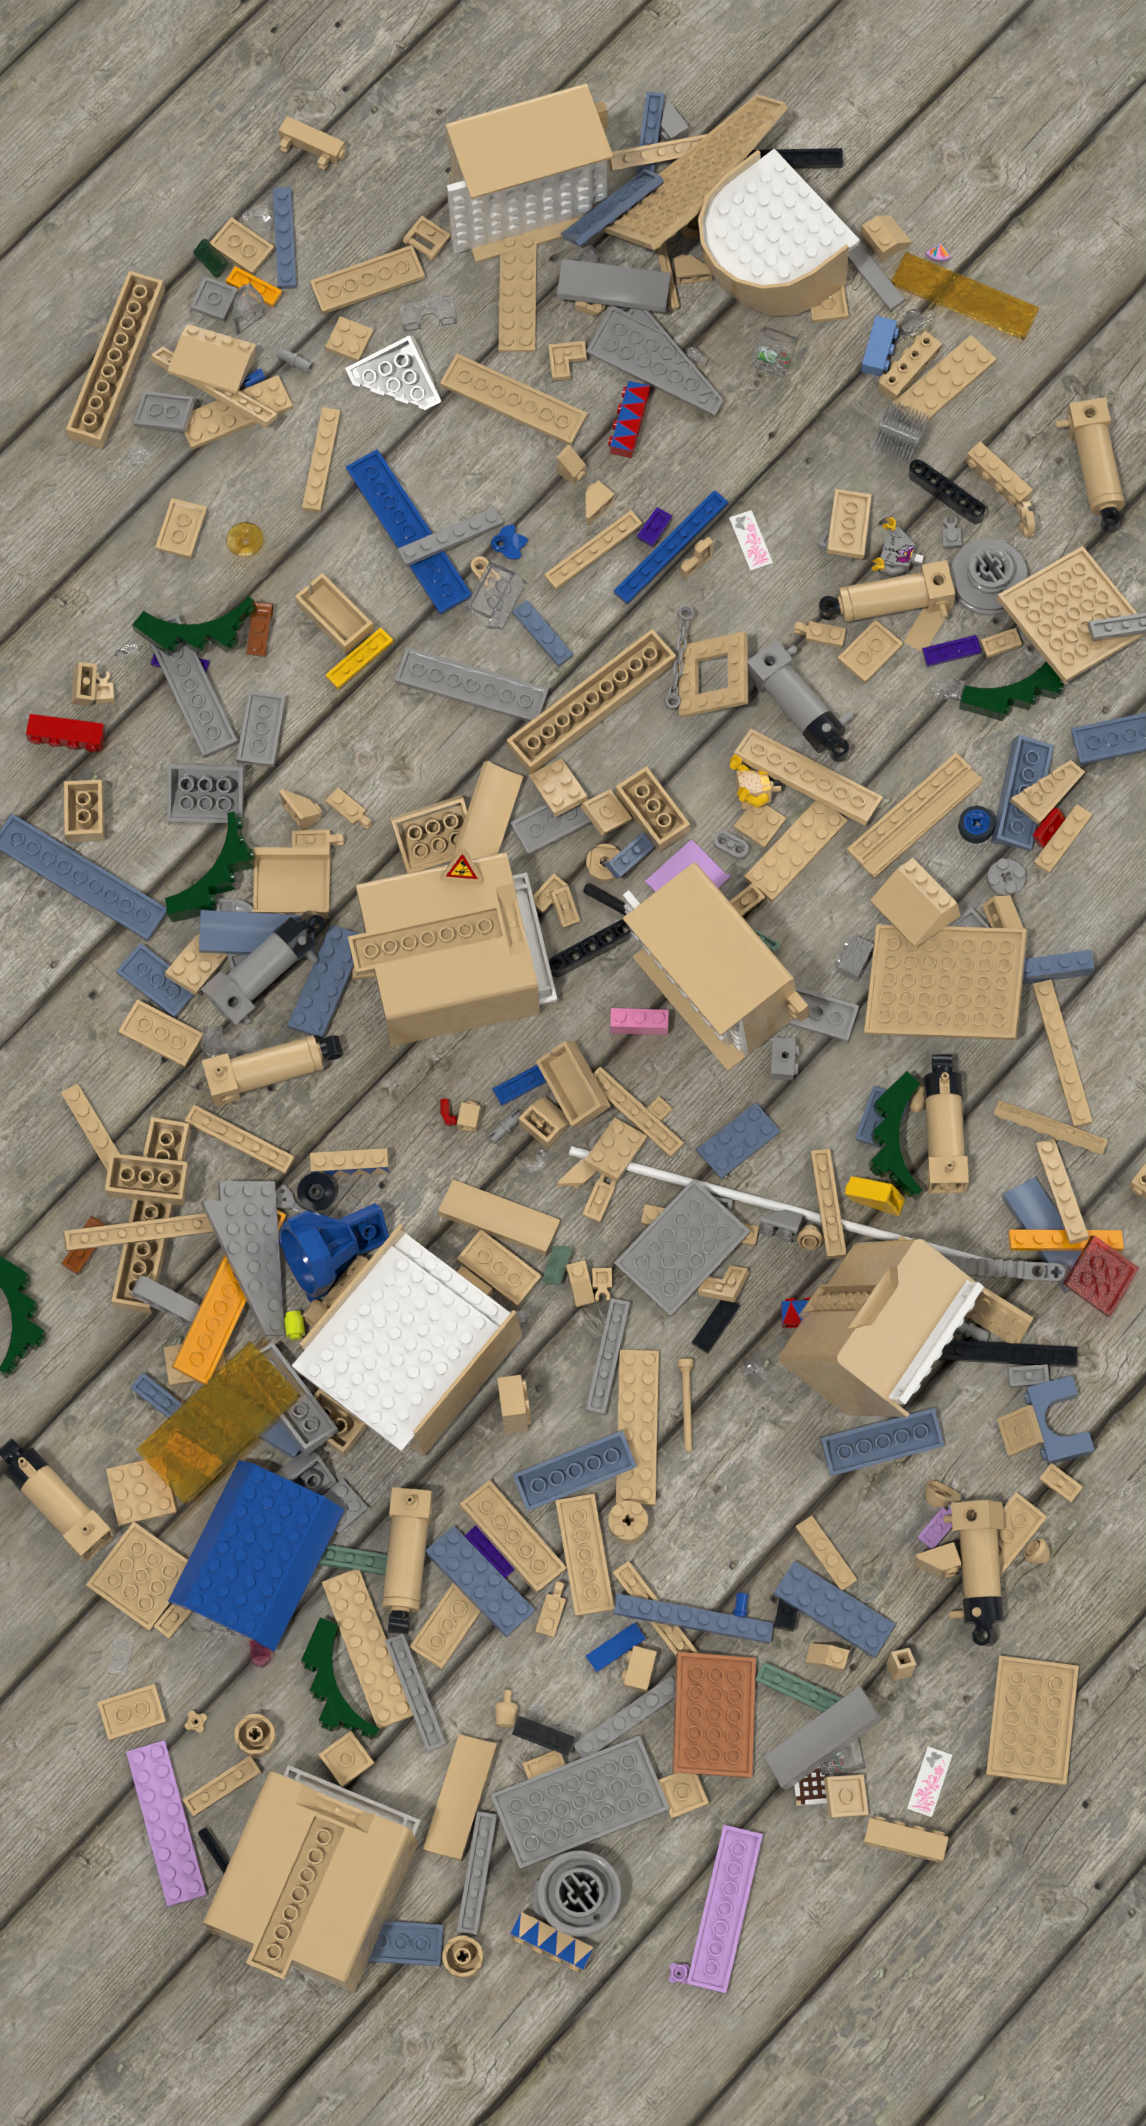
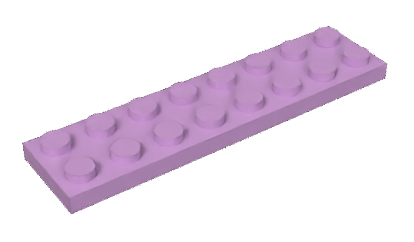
M165 1740L126 1751L167 1906L171 1907L207 1896Z
M723 1825L687 1985L724 1994L727 1993L763 1834Z

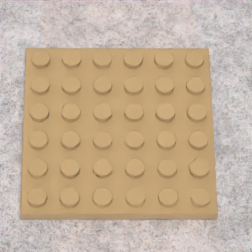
M1083 546L998 594L996 598L1064 683L1146 635V633L1092 641L1087 626L1089 621L1138 613Z

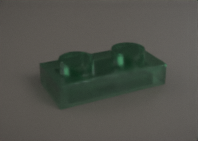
M202 239L193 252L215 278L220 277L228 266L226 260L207 239Z

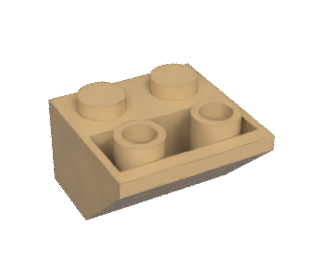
M545 1096L531 1104L518 1118L519 1125L547 1149L570 1126L564 1112Z

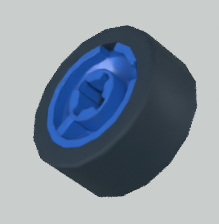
M977 805L968 807L960 815L958 824L960 835L969 843L978 844L985 842L993 834L994 816L985 807ZM974 822H978V823L980 824V826H979V825L973 826V823H974Z

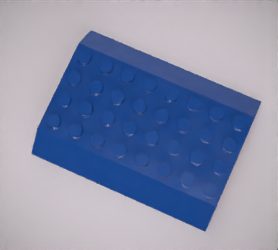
M238 1460L168 1602L184 1610L188 1609L275 1652L345 1509L326 1497L260 1466Z

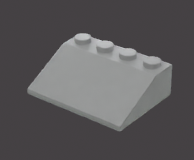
M170 762L167 768V821L228 823L227 813L234 811L243 820L245 764Z

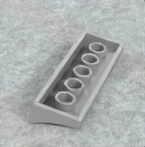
M562 259L556 298L665 312L671 273Z
M273 1342L240 1362L242 1373L305 1457L338 1432V1428Z
M859 1686L765 1755L764 1758L776 1776L781 1788L788 1790L881 1722L883 1718L863 1688Z

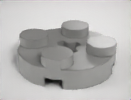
M999 859L998 862L990 867L987 880L991 891L998 896L1018 894L1023 889L1026 880L1024 868L1014 860ZM1008 874L1012 880L1004 882L1002 875Z

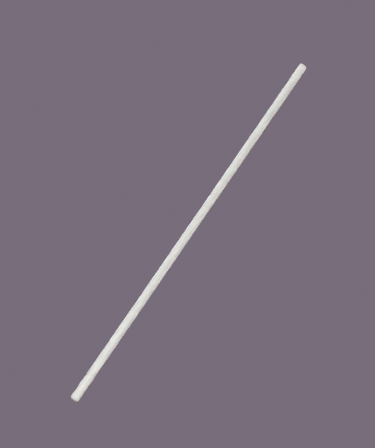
M571 1146L569 1155L585 1159L590 1151ZM633 1162L626 1169V1171L685 1187L693 1180L689 1177ZM696 1180L711 1194L777 1212L787 1210L803 1215V1219L821 1223L820 1213ZM841 1219L843 1230L884 1241H895L900 1236H903ZM903 1236V1237L906 1238L907 1240L914 1239V1238H910V1237ZM928 1243L940 1254L949 1258H984Z

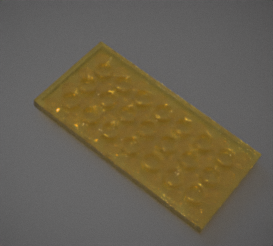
M249 1341L155 1430L136 1451L182 1502L187 1505L301 1395L260 1350Z

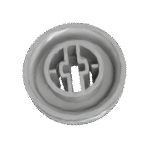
M985 538L968 543L955 556L950 571L955 598L963 607L976 614L997 615L1006 612L996 598L998 594L1027 578V567L1021 554L1010 544L998 539Z
M572 1851L562 1854L550 1862L541 1875L538 1885V1901L541 1912L547 1922L563 1934L574 1937L596 1934L606 1928L618 1912L621 1902L619 1878L613 1867L597 1854L587 1851ZM573 1883L580 1893L583 1890L586 1891L584 1897L591 1906L589 1909H587L579 1897L576 1900L573 1899L575 1893L570 1884ZM592 1889H593V1891H594V1896H595V1899H594V1900L592 1899V1893H591V1890H592ZM566 1891L568 1892V1893H567V1896H568V1900H567V1901H565V1892H566ZM569 1904H570L574 1909H577V1908L579 1907V1908L581 1909V1911L572 1910V1909L569 1907ZM597 1914L600 1915V1919L598 1921L594 1920L593 1918Z

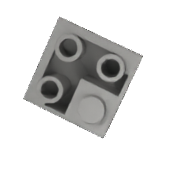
M782 1210L762 1216L759 1220L758 1231H761L763 1235L768 1237L778 1236L785 1242H796L803 1215Z

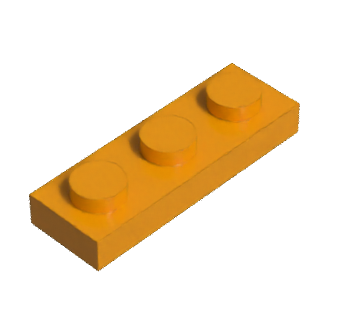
M236 266L226 279V284L238 288L239 291L272 308L282 295V290Z

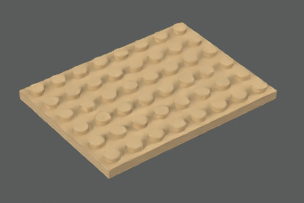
M876 924L864 1033L866 1035L1017 1040L1027 929L946 926L914 948L893 925Z

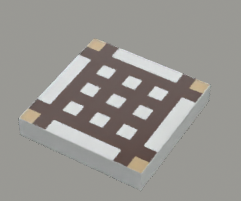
M833 1762L822 1764L794 1785L796 1806L827 1804L824 1778L834 1776V1770L833 1774L829 1773L828 1763L832 1765Z

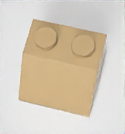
M891 215L876 216L862 225L861 236L881 262L912 244Z
M954 1542L916 1554L914 1560L916 1567L939 1578L946 1577V1579L956 1577L962 1565Z

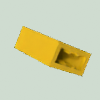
M851 1176L845 1187V1195L851 1201L900 1216L905 1198L892 1184Z

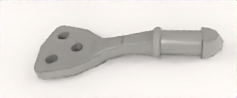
M282 1185L276 1191V1200H278L276 1208L292 1209L299 1213L307 1211L295 1202L293 1193L286 1185Z

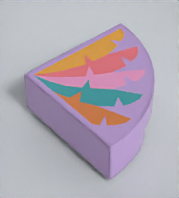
M941 243L926 252V256L930 260L942 262L951 260V256Z

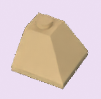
M284 789L279 791L282 806L301 830H308L322 820L320 814L322 811L317 803L313 804L310 799Z

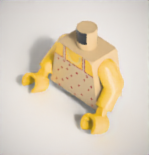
M738 755L732 756L730 768L732 770L737 769L736 794L739 796L742 809L759 808L764 804L770 803L771 792L781 791L780 780L769 781L768 773L752 770L741 764L742 759Z

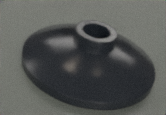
M317 1172L310 1173L299 1182L297 1197L306 1209L321 1211L329 1207L333 1202L335 1186L327 1175ZM318 1188V1194L313 1195L312 1189Z

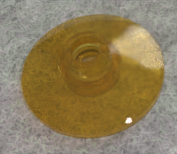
M238 523L227 534V546L233 554L239 557H250L256 554L263 545L262 531L253 523ZM244 540L249 541L248 544H242Z

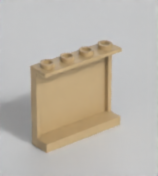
M254 847L256 860H254V909H252V913L302 915L304 912L311 910L322 916L323 919L329 918L331 857L329 847Z

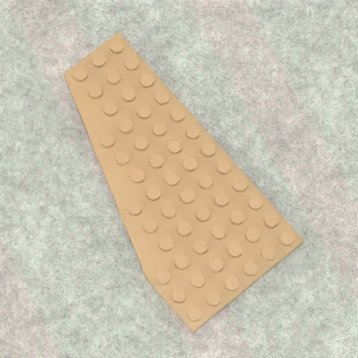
M756 94L708 133L706 137L697 142L695 146L686 151L684 155L658 175L662 177L664 182L656 190L650 191L645 195L642 201L632 205L629 211L619 215L615 222L606 225L602 232L651 250L660 248L663 242L675 236L679 229L687 226L690 220L699 213L705 196L725 174L739 165L788 109L786 103Z

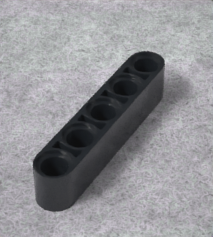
M916 459L910 463L909 478L914 483L969 522L979 524L983 521L985 514L983 503L924 461ZM919 469L921 470V472L916 473L913 470ZM933 479V480H935L936 482H935V483H930V482H928V480ZM943 490H949L951 493L946 494ZM963 500V501H965L966 503H965V504H959L957 501ZM979 511L981 514L975 515L972 512Z
M623 919L552 956L549 960L551 975L553 977H561L628 941L632 936L629 926ZM620 928H626L628 929V932L620 933L618 930ZM604 937H610L612 940L610 942H604L602 939ZM587 946H594L595 950L587 951L585 948ZM574 954L577 955L579 958L577 960H571L569 959V956ZM556 963L562 965L560 969H554L552 966Z

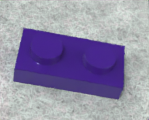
M656 507L638 533L637 539L653 548L671 522L672 515Z

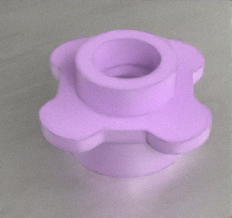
M672 1963L670 1965L671 1975L669 1976V1981L671 1983L681 1982L686 1984L689 1966L687 1964L677 1965Z

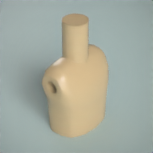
M314 1299L302 1315L304 1321L313 1328L329 1308L323 1300Z
M504 1690L503 1702L496 1703L495 1726L515 1727L518 1705L511 1702V1690Z

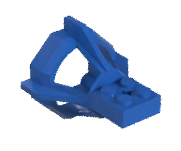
M374 1203L340 1219L308 1210L287 1219V1222L281 1227L279 1246L283 1249L285 1259L296 1281L305 1291L307 1299L312 1302L314 1299H319L329 1293L354 1259L365 1252L383 1245L389 1238L383 1210Z

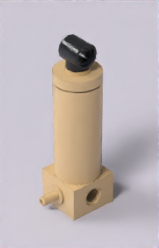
M1106 397L1069 403L1066 420L1056 421L1055 426L1056 428L1068 427L1071 442H1076L1091 513L1101 515L1102 529L1112 533L1119 527L1121 520L1119 510L1125 506L1109 435L1111 419ZM1111 518L1115 522L1110 523L1106 519Z
M945 560L921 565V572L840 587L838 588L837 598L825 596L820 600L819 615L824 620H831L840 614L844 622L847 623L926 607L928 613L940 611L941 618H947V610L953 609L955 591L948 562ZM825 606H831L832 609H831V610H825L824 607H825Z
M310 1035L306 1038L303 1037L229 1059L228 1053L202 1060L214 1106L217 1107L241 1100L239 1095L241 1093L323 1070L322 1061L324 1059L327 1061L341 1058L344 1053L338 1036H329L322 1039L320 1043H316L314 1035Z
M392 1487L389 1512L391 1525L382 1608L391 1611L388 1621V1633L408 1634L410 1624L409 1613L418 1612L420 1608L428 1526L431 1524L432 1491Z

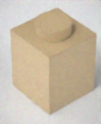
M472 1101L461 1102L457 1121L458 1130L477 1132L481 1107L477 1103Z
M910 1648L891 1652L886 1663L893 1681L912 1677L917 1665Z

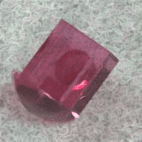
M254 1640L249 1641L252 1664L259 1668L269 1665L272 1661L271 1650L256 1644Z

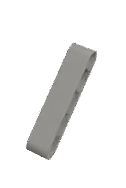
M145 1276L138 1277L131 1292L133 1297L189 1327L200 1307L197 1303Z

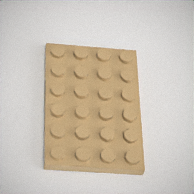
M999 1655L986 1768L987 1776L1066 1786L1079 1666Z

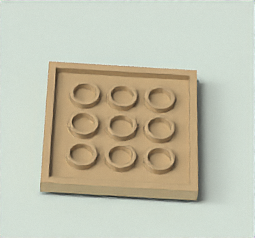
M133 1522L86 1586L150 1632L171 1604L168 1600L188 1560Z

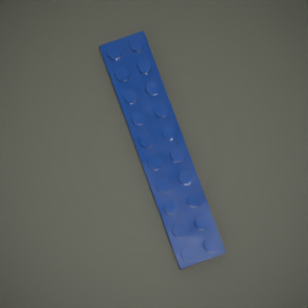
M378 449L346 466L350 477L397 549L432 534ZM444 551L409 566L440 615L472 597L471 592Z

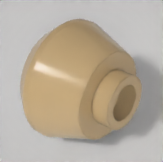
M807 1225L798 1233L797 1243L803 1249L814 1250L822 1245L823 1236L816 1226Z
M1042 1538L1032 1540L1025 1549V1559L1028 1562L1042 1564L1046 1563L1050 1558V1549Z

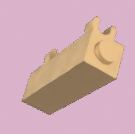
M289 116L285 118L279 128V137L281 139L279 144L281 146L280 151L287 153L291 144L320 157L317 162L319 164L318 168L324 171L329 162L337 165L340 159L343 160L346 155L345 143Z

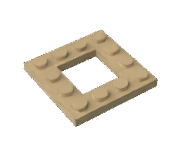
M738 632L687 644L686 651L682 654L683 672L679 677L680 717L685 718L748 704V641L746 632ZM728 656V687L699 694V662Z

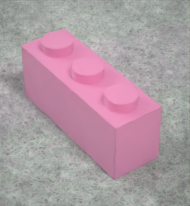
M611 1008L610 1033L668 1035L669 1010Z

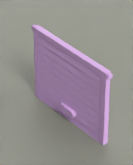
M691 839L645 880V883L656 892L694 862L699 865L717 888L721 887L731 876L729 874L726 875Z

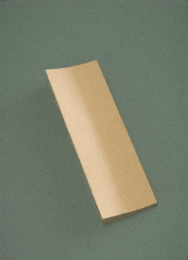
M489 761L483 763L452 860L461 848L466 849L471 859L498 854L523 779L522 775L503 769Z
M452 1179L438 1209V1216L477 1231L483 1230L490 1236L543 1256H547L560 1224V1219Z
M461 1734L458 1735L423 1847L424 1851L462 1862L497 1750V1743Z

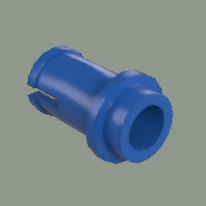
M261 368L259 370L255 369V372L246 376L243 383L248 388L260 381L262 382L266 377Z
M737 1593L735 1609L732 1610L734 1616L745 1618L748 1615L746 1609L749 1595Z

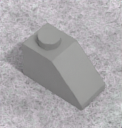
M667 101L665 104L660 136L664 142L683 139L689 136L688 125L670 101Z

